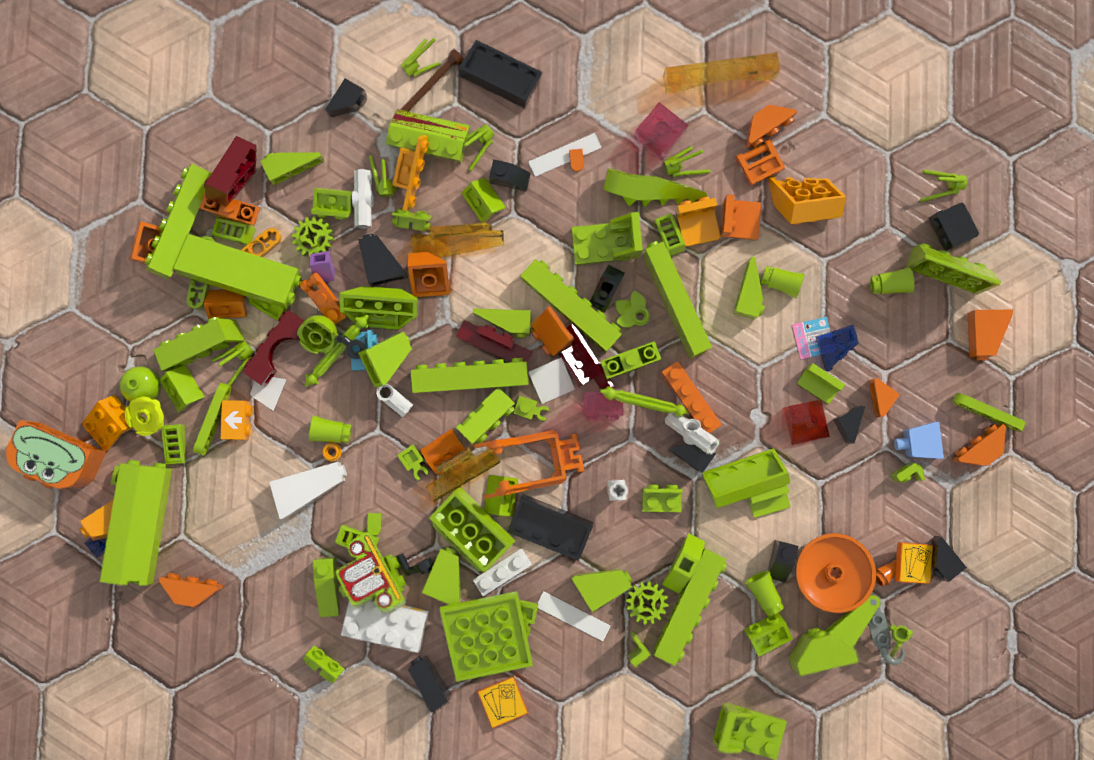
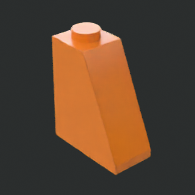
M1013 309L973 310L968 312L969 358H976L977 361H988L989 357L996 356L1012 318Z

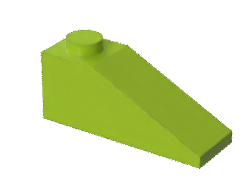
M277 152L266 155L260 162L269 181L275 186L325 160L320 152Z
M751 256L746 265L733 314L755 320L758 316H762L764 305H762L763 295L756 259Z
M473 309L475 316L510 335H515V338L525 339L526 336H530L531 310Z
M337 557L313 560L314 584L320 617L340 616L338 577L336 575V570H338Z

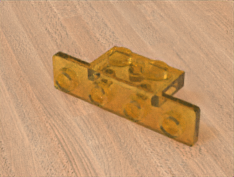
M467 448L436 466L441 477L428 484L426 488L432 500L437 501L500 464V460L496 454L493 455L492 449L475 457L471 449Z

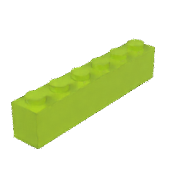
M192 163L187 168H183L180 175L182 182L180 185H176L173 192L175 199L173 202L170 201L166 208L168 216L166 219H162L159 225L160 235L159 237L155 236L152 242L153 252L152 254L148 253L145 259L146 271L165 279H169L172 276L175 263L204 196V183L212 174L211 172Z
M535 259L520 275L521 280L570 323H574L602 351L607 353L621 337V329L612 322L610 324L606 321L607 317L600 310L596 312L591 308V302L586 298L581 299L574 287L571 285L567 287L562 282L563 278L556 272L554 274L548 270L549 266L544 261L540 260L539 262Z
M511 358L512 362L504 363V359L492 360V364H485V361L482 360L473 361V365H466L465 362H455L454 366L449 367L446 366V363L435 364V368H427V364L416 365V369L411 370L412 393L528 385V362L523 361V358Z
M705 548L703 549L700 561L691 579L682 589L652 651L654 656L676 666L677 662H681L685 653L683 649L692 640L693 634L691 632L694 626L697 627L701 621L700 613L702 609L707 608L710 602L708 598L710 592L715 591L719 582L717 578L726 569V558Z

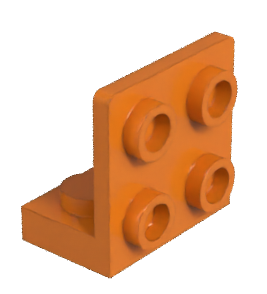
M727 194L723 200L720 237L758 240L761 203L734 200L735 195Z

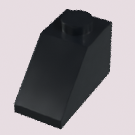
M344 78L325 110L330 117L356 112L365 105L367 94L363 88Z
M493 159L489 180L490 184L527 191L531 172L512 163Z
M608 264L591 297L590 302L592 306L606 312L625 272Z
M695 444L671 447L669 450L699 473L705 471L716 455L714 452L707 454Z
M934 536L932 538V573L939 581L950 582L967 567L943 537Z
M778 540L774 541L768 567L772 579L786 583L794 567L799 546Z

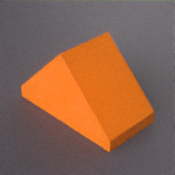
M878 378L868 380L875 418L884 417L900 394Z

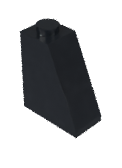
M366 234L362 239H358L368 284L371 287L408 278L405 270L377 235Z
M419 655L410 662L412 665L408 668V671L430 712L434 713L449 702L452 693L427 655L423 658Z

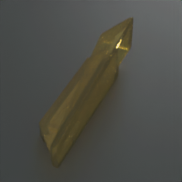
M488 223L430 227V235L412 234V253L429 252L439 258L504 245L503 230L495 231Z

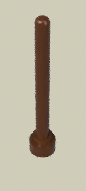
M453 48L448 53L447 61L400 110L409 112L452 66L459 65L464 60L462 55Z

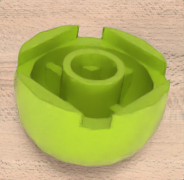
M314 315L307 318L300 325L297 336L299 335V342L305 350L313 354H318V352H324L325 354L335 345L338 333L334 322L330 318Z
M139 366L128 369L122 375L119 389L122 396L129 402L138 397H148L153 400L158 397L161 384L159 376L154 370Z

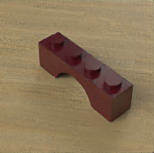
M290 310L284 312L279 317V323L268 332V338L264 344L261 343L257 347L253 359L250 358L244 365L243 373L261 386L266 387L277 373L273 364V354L276 347L286 340L300 341L297 332L304 320Z

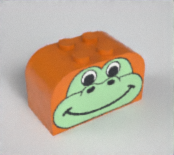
M19 420L6 448V459L11 468L24 474L23 477L25 479L41 481V485L46 488H81L93 481L107 451L42 423Z

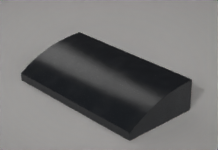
M478 40L474 42L459 67V77L523 108H526L543 74L542 71Z
M522 494L507 532L579 561L594 522Z

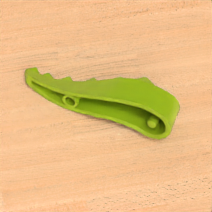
M611 168L607 169L603 186L604 190L623 196L628 206L632 205L636 200H642L643 206L646 207L652 200H659L661 206H663L669 199H675L677 205H679L684 199H689L691 203H694L696 199L708 197L705 191L656 176L629 174Z

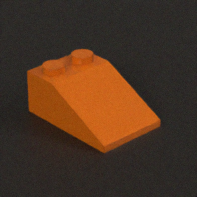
M142 221L137 223L128 260L144 264L148 253L152 254L154 247L151 245L155 236L159 237L161 230L159 226Z
M550 306L531 324L533 330L530 332L536 341L541 340L543 343L541 348L547 356L551 355L554 358L572 345V336Z

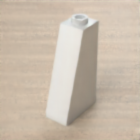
M335 462L270 481L279 519L290 517L346 481L345 476H347L345 466L341 465V462Z

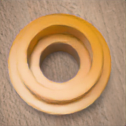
M330 442L323 447L322 454L327 461L333 462L341 457L342 449L337 443ZM334 448L336 451L335 455L331 456L329 453L330 449Z

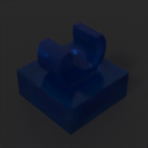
M89 538L84 544L97 558L105 553L107 538L95 541Z

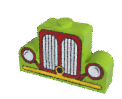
M369 531L353 539L348 545V551L351 558L355 561L336 570V575L341 583V586L338 588L343 598L347 596L355 609L375 599L377 608L383 613L392 612L406 604Z

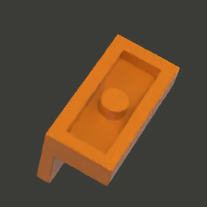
M209 290L204 301L208 319L219 317V319L246 317L245 296L228 290Z
M450 429L420 450L435 474H438L468 453L453 429Z

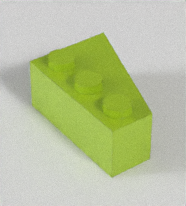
M498 387L456 428L472 444L482 443L488 437L486 433L490 429L494 431L501 424L499 420L504 415L508 417L515 410L513 408L515 403Z

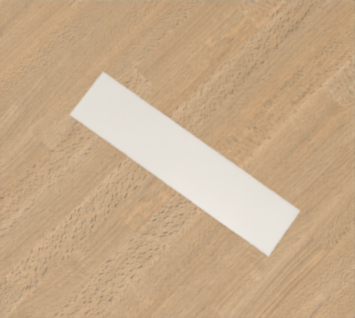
M593 133L528 162L536 177L570 162L569 150L583 149L584 156L602 147L596 134Z
M544 591L538 601L539 609L601 641H604L611 625Z

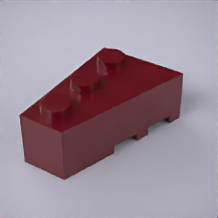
M238 136L234 138L218 165L204 183L206 198L227 207L256 173L257 145Z

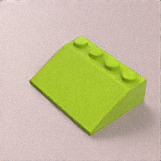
M923 243L913 247L906 266L910 267L913 272L974 294H980L1001 284V280L992 270L987 269L985 265L970 263L964 257L951 256L947 251H937L931 249L930 245Z

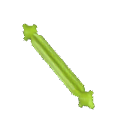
M366 314L363 317H355L356 324L350 326L344 335L350 340L355 339L359 335L361 328H368L367 319L369 316ZM336 342L333 348L313 368V372L304 375L306 377L305 387L319 383L317 378L322 376L346 349L343 343Z
M611 387L600 390V393L609 400L614 398L619 402L665 413H675L679 417L689 413L680 404L674 405L671 402L622 390L615 391Z

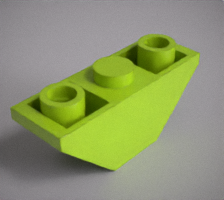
M653 341L600 362L606 378L610 379L659 361L661 357L656 343Z
M688 533L662 585L680 594L691 579L700 561L706 542Z

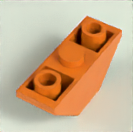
M767 105L755 113L750 120L746 148L749 149L752 146L756 148L764 142L763 138L774 136L779 132L778 128L783 125L785 127L794 122L797 111L791 108Z
M205 193L199 207L201 210L220 218L255 226L261 209L258 206L235 199L225 207L206 198Z
M1004 424L990 425L985 429L986 433L982 436L974 437L970 441L971 444L969 446L958 449L952 461L977 466L990 465L1003 455L1006 426Z
M167 573V576L160 577L159 582L174 604L191 607L202 604L223 588V584H217V580L206 579L205 582L198 581V577L186 576L185 579L179 578V574Z

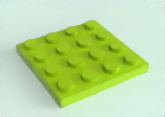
M518 591L440 607L456 682L533 666Z

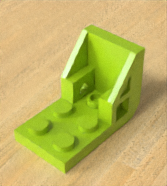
M632 212L611 219L607 224L572 227L575 265L633 260L640 258L643 251L639 212Z
M723 702L712 741L718 751L724 753H742V750L777 760L787 721Z

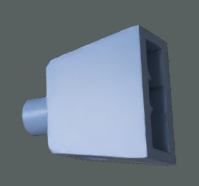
M939 422L927 423L903 430L904 438L894 440L895 449L905 450L907 457L944 458Z

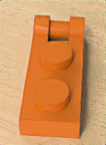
M315 272L310 276V279L300 282L301 289L307 292L325 317L330 318L334 324L347 317L346 314L340 312V302L318 273ZM313 285H316L319 289L315 290Z

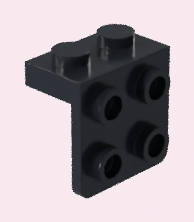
M958 203L944 211L941 210L928 218L945 251L979 235V231L964 203Z

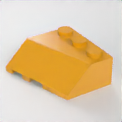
M776 177L768 178L773 205L790 224L797 225L803 222H816L817 220H831L842 217L846 196L829 179L805 178L804 181L794 180L793 177H786L785 181L776 180Z

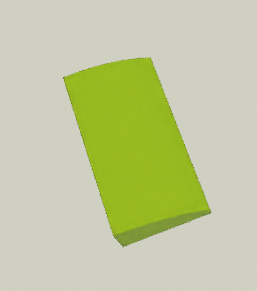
M774 448L702 473L716 509L790 484L789 473Z

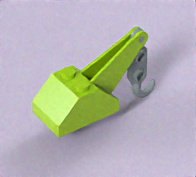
M871 594L865 603L845 613L826 630H820L819 628L808 629V633L802 634L789 656L791 669L800 676L857 663L859 661L856 650L853 647L867 625H869L872 641L881 652L886 663L890 665L902 663L905 658V650H901V655L897 659L890 657L891 636L886 617L883 612L878 610L880 599Z

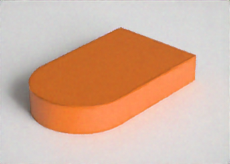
M583 149L569 150L571 168L574 171H581L584 167Z

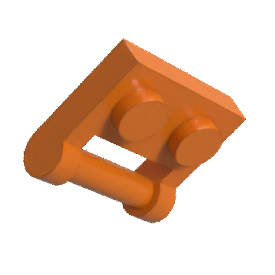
M770 139L765 141L763 145L743 155L740 153L735 156L750 186L785 169ZM766 151L770 154L750 165L746 162Z

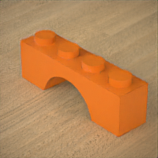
M678 361L660 373L668 387L677 395L686 410L689 411L691 419L698 420L702 429L711 433L722 425Z

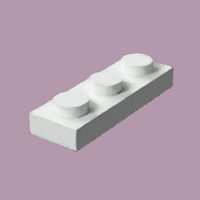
M521 548L488 569L485 573L474 578L473 581L482 596H485L531 566L532 563Z

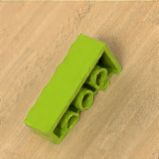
M214 317L207 320L208 323L205 325L194 326L191 328L192 331L176 335V339L172 341L167 340L160 343V347L153 350L161 371H170L195 362V357L200 359L212 355L211 351L229 348V343L231 342L241 343L245 341L237 320Z

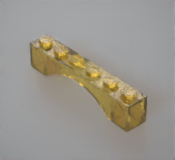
M778 53L666 67L663 73L665 93L681 92L700 85L726 80L761 81L776 79L780 72Z

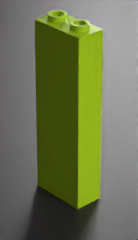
M191 234L187 235L174 266V270L178 275L265 303L277 305L287 310L289 304H293L295 289L300 286L302 281L298 268Z
M657 241L647 245V249H645L642 257L689 359L707 352L712 346L664 241L661 243Z

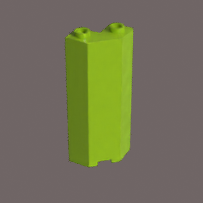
M136 460L120 463L100 582L127 585V583H135L137 585L153 584L172 468H166V464L154 462V466L140 465V461Z

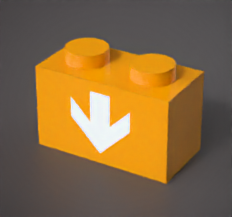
M222 400L221 439L249 440V436L252 435L250 417L253 415V407L250 405V402Z

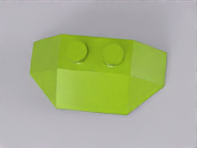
M361 286L340 292V312L346 314L354 322H356L354 320L355 317L359 318L367 314L369 316L367 325L370 328L399 330L417 318L418 298L402 289Z

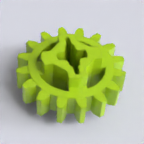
M313 216L312 221H310L308 217H305V223L299 221L300 227L294 226L297 233L292 234V237L296 239L292 243L297 246L296 250L298 252L302 251L303 256L306 257L309 253L310 257L314 253L327 252V247L332 248L329 243L334 241V238L330 236L334 232L332 229H329L330 225L328 223L324 224L322 218L317 221V218ZM314 226H319V227H321L323 230H321V229L316 230V229L314 228ZM312 232L316 235L314 237V242L311 240L313 235ZM303 245H310L312 249H307Z
M640 581V587L633 585L634 591H628L631 597L626 598V602L630 603L626 608L627 610H632L630 616L636 615V621L639 622L640 619H643L644 624L647 623V620L654 624V618L661 620L660 613L666 614L663 607H668V603L664 602L668 597L667 595H662L664 589L657 590L658 584L655 583L651 586L650 581H647L646 585ZM648 589V590H652V591H654V592H651L650 594H647V593H643L642 590ZM637 595L639 597L638 604L634 607V599ZM641 596H643L647 600H650L649 602L651 604L652 609H650V607L647 605L642 606L644 604V601ZM658 598H659L660 604H659L658 609H656V608H655L656 601H657ZM643 611L650 612L651 615H642L640 613H642Z

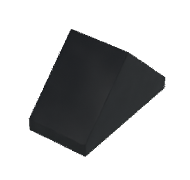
M857 406L833 419L845 443L855 444L865 406Z

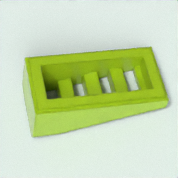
M670 213L654 219L662 242L664 241L670 256L684 252L686 250L685 243L673 214ZM671 222L670 225L661 227L662 224ZM671 229L674 230V231H671V232H669V233L664 234V232H666V231H668V230H671ZM676 236L675 239L667 241V239Z
M216 217L211 235L248 245L253 240L255 228L247 224ZM223 223H224V224H225L224 230H223V233L221 234V229H222V226H223Z
M164 425L162 427V439L166 464L186 463L185 425ZM170 431H177V434L170 435ZM178 438V442L170 443V439ZM179 446V450H171V447ZM171 454H180V458H171Z
M343 524L335 543L348 548L354 534H357V537L366 532ZM346 531H348V538L346 541H343ZM371 535L374 543L377 546L380 538Z

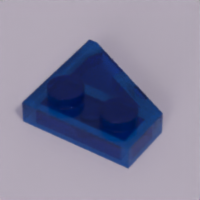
M848 325L815 336L823 365L827 372L831 371L832 367L839 360H842L849 350H852L859 344L854 325Z

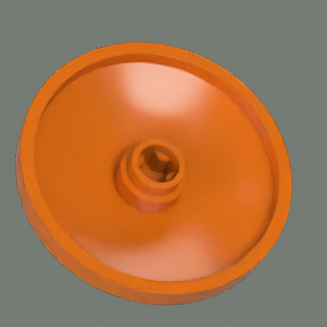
M830 533L816 537L805 545L796 562L795 576L801 593L812 605L827 612L843 613L858 608L870 597L876 582V568L871 554L863 544L850 536Z

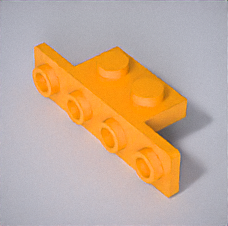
M427 135L418 137L415 151L400 148L392 185L407 190L402 209L405 212L412 209L416 203V197L414 196L420 186L419 174L424 168L425 161L423 157L429 147Z

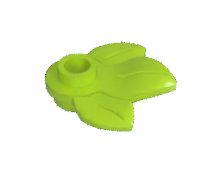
M633 291L630 301L618 300L615 302L616 310L621 315L617 320L620 326L625 328L632 327L633 325L643 326L649 321L650 314L645 308L646 300L640 293ZM641 313L644 318L642 320L637 319V314Z

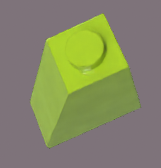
M400 332L358 352L374 387L387 384L412 348L408 336L404 332Z
M446 546V549H440L422 591L423 594L449 605L461 603L460 555L456 554L457 550Z
M621 569L571 576V579L592 612L632 587L630 582L633 581L628 572H623Z

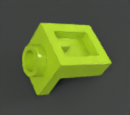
M910 462L890 475L895 482L902 481V483L910 480L912 475L917 481L926 479L923 475V468L919 464Z

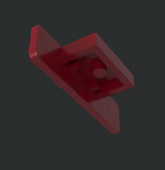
M465 320L462 322L456 335L458 339L508 362H512L511 358H523V361H529L532 351L515 344L512 336L506 333L500 335L495 332V328L486 324L485 327L481 325L478 327Z
M574 323L570 324L566 329L573 338L572 347L560 353L559 356L560 358L562 357L564 364L578 386L580 387L594 379L600 390L607 387L614 388L611 378H606L600 361L594 356L591 347L585 342L580 330Z

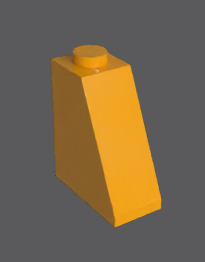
M114 499L80 521L82 527L79 530L85 538L90 537L92 541L108 537Z

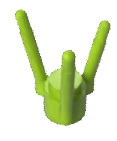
M435 38L428 43V40L424 39L409 57L400 64L409 77L412 74L417 77L419 74L440 65V62H437L419 70L417 69L420 65L416 59L436 41Z
M487 124L469 134L467 139L469 141L464 144L467 147L476 140L481 144L485 142V145L468 170L470 172L486 149L493 143L491 138L495 134Z
M692 146L664 161L667 175L672 174L673 178L682 175L710 173L711 170L679 171L682 169L681 162L703 153V150H699L679 159V157L693 149Z
M370 155L369 160L376 184V192H379V196L382 197L394 196V192H397V187L392 185L391 180L386 179L385 160H381L382 180L379 183L372 155Z
M923 170L925 174L941 176L938 177V180L947 181V187L951 190L921 198L920 202L958 194L959 190L966 189L967 177L965 175Z
M243 341L214 357L212 362L227 355L229 356L218 364L219 366L224 365L236 356L240 360L245 359L227 385L231 386L244 369L246 362L250 358L253 359L251 355L254 351L246 341Z
M888 626L889 631H892V639L896 642L890 653L891 658L895 656L902 643L912 638L913 631L905 626Z

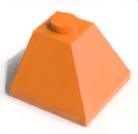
M429 252L409 253L408 272L412 295L414 297L450 295L446 261Z

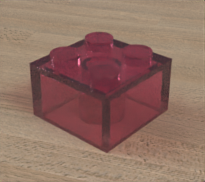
M658 102L635 130L634 138L663 160L686 133L689 125Z
M583 392L582 417L587 418V421H598L599 417H606V421H617L619 417L623 416V402L616 401L614 398L609 400L600 392Z

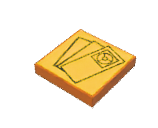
M897 542L895 581L931 584L933 545Z
M514 675L477 691L492 728L528 714V709Z

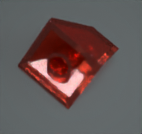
M821 400L783 408L792 445L830 437Z

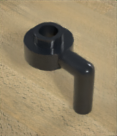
M339 333L336 337L338 343H343L346 346V352L350 358L360 359L358 352L366 349L363 341L359 339L350 340L343 333ZM354 345L360 347L358 352L353 351L352 347Z
M403 553L396 556L406 576L419 572L423 575L431 571V566L434 565L431 557L410 567Z

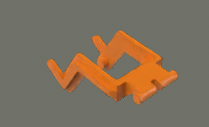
M550 430L474 444V449L487 446V450L492 449L494 455L503 453V447L544 440L550 444L555 472L551 478L509 486L508 480L498 482L499 488L495 489L496 493L483 495L484 499L561 484L567 479L565 470L576 468L577 472L584 471L582 456H574L573 451L580 450L577 433L571 434L570 439L559 441L557 432Z

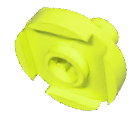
M138 397L132 400L125 409V419L130 428L133 427L137 431L135 433L141 436H149L156 433L164 426V416L160 408V402L148 397ZM143 413L146 414V416H147V421H146L145 417H142L141 414H143Z

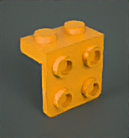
M703 197L694 203L684 201L677 207L676 215L685 247L720 239V231L715 214L716 198Z
M116 395L98 401L82 422L85 430L104 451L110 450L122 433L134 429L128 426L125 419L126 407Z

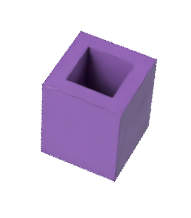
M330 251L311 254L310 268L312 274L318 273L325 283L334 281L335 267Z

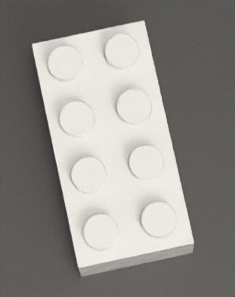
M375 599L356 609L353 608L349 601L341 636L419 652L423 642L429 610L403 605L392 612L383 613L377 608Z

